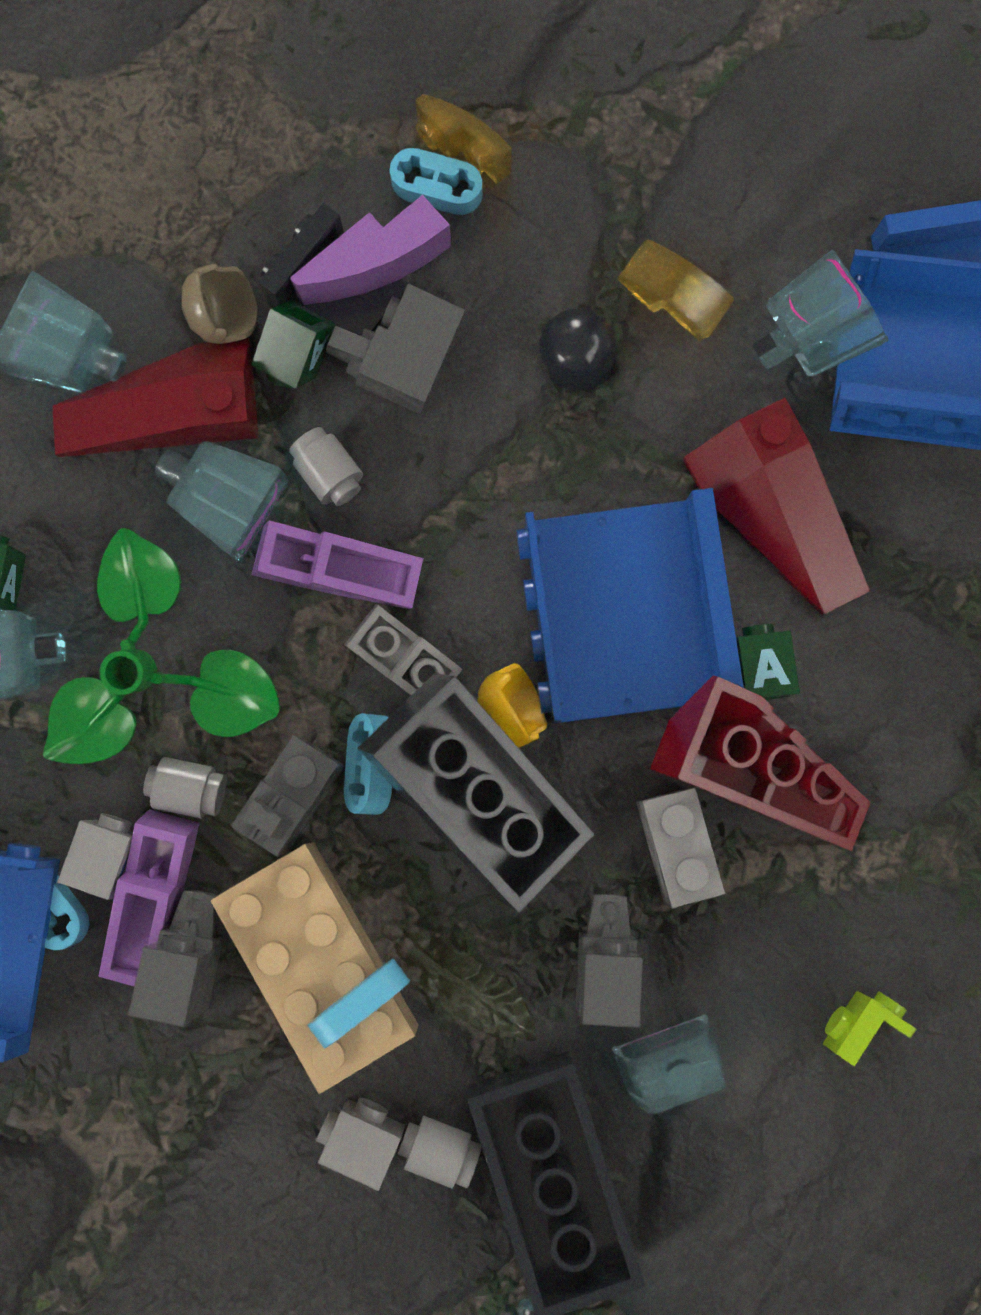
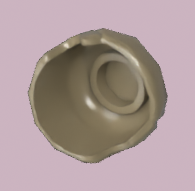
M209 264L194 269L185 278L182 286L181 310L190 329L205 341L215 344L240 341L251 336L258 323V304L251 284L239 268L235 266L218 267L217 264Z

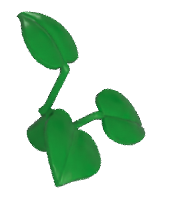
M119 529L108 544L99 568L97 594L103 610L112 620L127 622L138 617V623L127 640L121 641V651L113 652L103 660L100 666L101 680L94 677L75 678L64 684L56 693L49 710L47 739L43 751L45 759L67 764H87L108 759L123 751L134 737L137 723L134 713L127 706L119 702L126 694L144 691L153 683L197 687L190 699L192 715L202 729L216 736L234 737L245 734L263 723L276 718L280 712L278 693L271 677L256 660L242 652L235 650L210 652L202 660L200 677L159 673L152 656L143 650L135 648L137 641L149 623L148 614H163L176 603L181 591V575L174 559L165 550L130 529Z

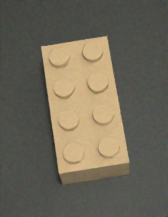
M314 842L302 845L210 900L318 1094L415 1037L419 1025L400 991L325 1049L307 1026L334 1002L384 965Z

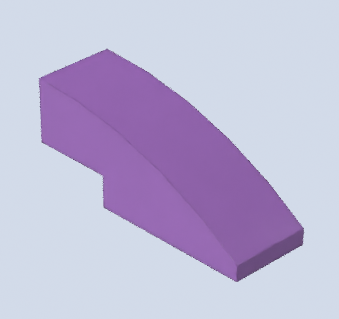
M421 195L384 227L369 212L290 277L296 296L303 305L331 302L364 294L393 283L425 266L451 247L450 224L424 195Z
M269 520L262 529L252 575L348 598L411 609L423 558L328 532L318 534Z
M151 809L135 822L126 870L117 880L98 977L135 986L143 947L157 942L160 930L170 927L185 886L199 822Z

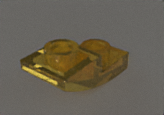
M422 94L415 100L418 120L416 130L420 138L431 150L438 148L445 156L455 158L463 151L469 164L475 166L480 174L486 172L496 184L511 173L512 148L484 122L467 111L439 98Z
M649 239L642 242L617 278L653 313L664 308L698 341L712 334L735 299L695 265Z

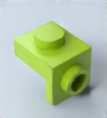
M856 991L846 1008L844 1006L839 1007L830 1017L825 1028V1033L828 1036L824 1040L823 1045L855 1067L883 1022L909 1038L913 1036L916 1028L902 1019L907 1010L883 993L878 991L872 999Z

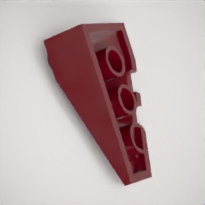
M247 338L225 344L198 343L125 374L118 380H111L53 405L55 455L67 457L259 438L250 339Z
M785 397L736 421L683 458L698 489L713 488L717 514H722L742 534L741 538L752 548L756 547L776 566L778 573L821 615L870 592L810 442Z
M712 675L668 721L651 764V770L844 849L853 850L871 802L831 763L824 762L805 743L807 740L796 729L790 728L773 712L774 708L762 696Z

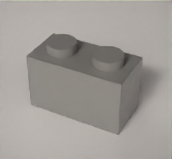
M685 788L637 801V808L664 904L675 908L725 894L696 789Z

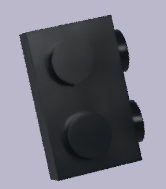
M323 203L314 215L308 214L299 222L294 231L293 240L282 254L277 253L267 261L262 270L259 285L269 306L272 308L292 300L336 323L335 326L359 336L362 335L364 329L374 332L378 325L381 324L391 297L402 298L405 292V284L402 279L364 294L331 302L303 305L296 296L290 277L344 234L340 215Z

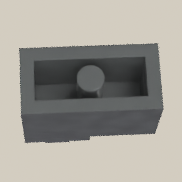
M408 283L402 299L392 296L386 308L381 325L388 329L378 325L376 332L364 329L362 335L359 336L335 326L326 346V352L348 363L346 373L357 378L356 386L421 414L465 310Z
M293 735L264 780L260 781L231 827L276 857L289 854L343 771L345 765L305 739Z
M188 889L183 891L170 927L160 930L157 942L143 947L128 1016L184 1027L209 1009L224 935L217 934L218 914L210 901L218 895L199 890Z
M593 894L586 932H579L576 1009L582 1024L640 1028L643 957L637 952V939L630 935L627 897L618 894Z

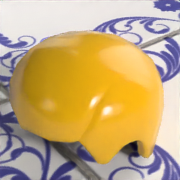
M514 663L485 678L477 697V702L518 748L540 738L539 733L547 728L545 714H541L537 691L523 668L519 664Z

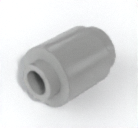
M316 427L299 437L290 447L289 452L294 458L293 466L322 504L334 502L336 506L343 505L360 491L361 487L358 482L363 477V472L334 434H327L322 427Z
M163 757L158 766L151 765L144 781L143 794L150 797V805L153 809L203 819L206 814L218 815L225 796L227 776L216 773L215 767Z
M423 1115L419 1126L409 1122L397 1155L407 1158L404 1165V1170L451 1189L455 1184L467 1188L475 1171L482 1145L470 1140V1133Z

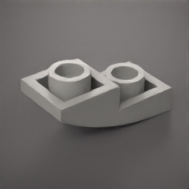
M377 604L374 605L344 644L411 696L434 673L457 677L462 668L429 642L417 636Z

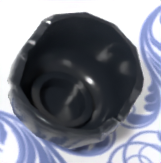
M586 307L564 310L546 322L541 331L542 337L539 339V350L550 380L554 384L574 392L595 389L610 377L616 362L617 348L614 332L606 318Z

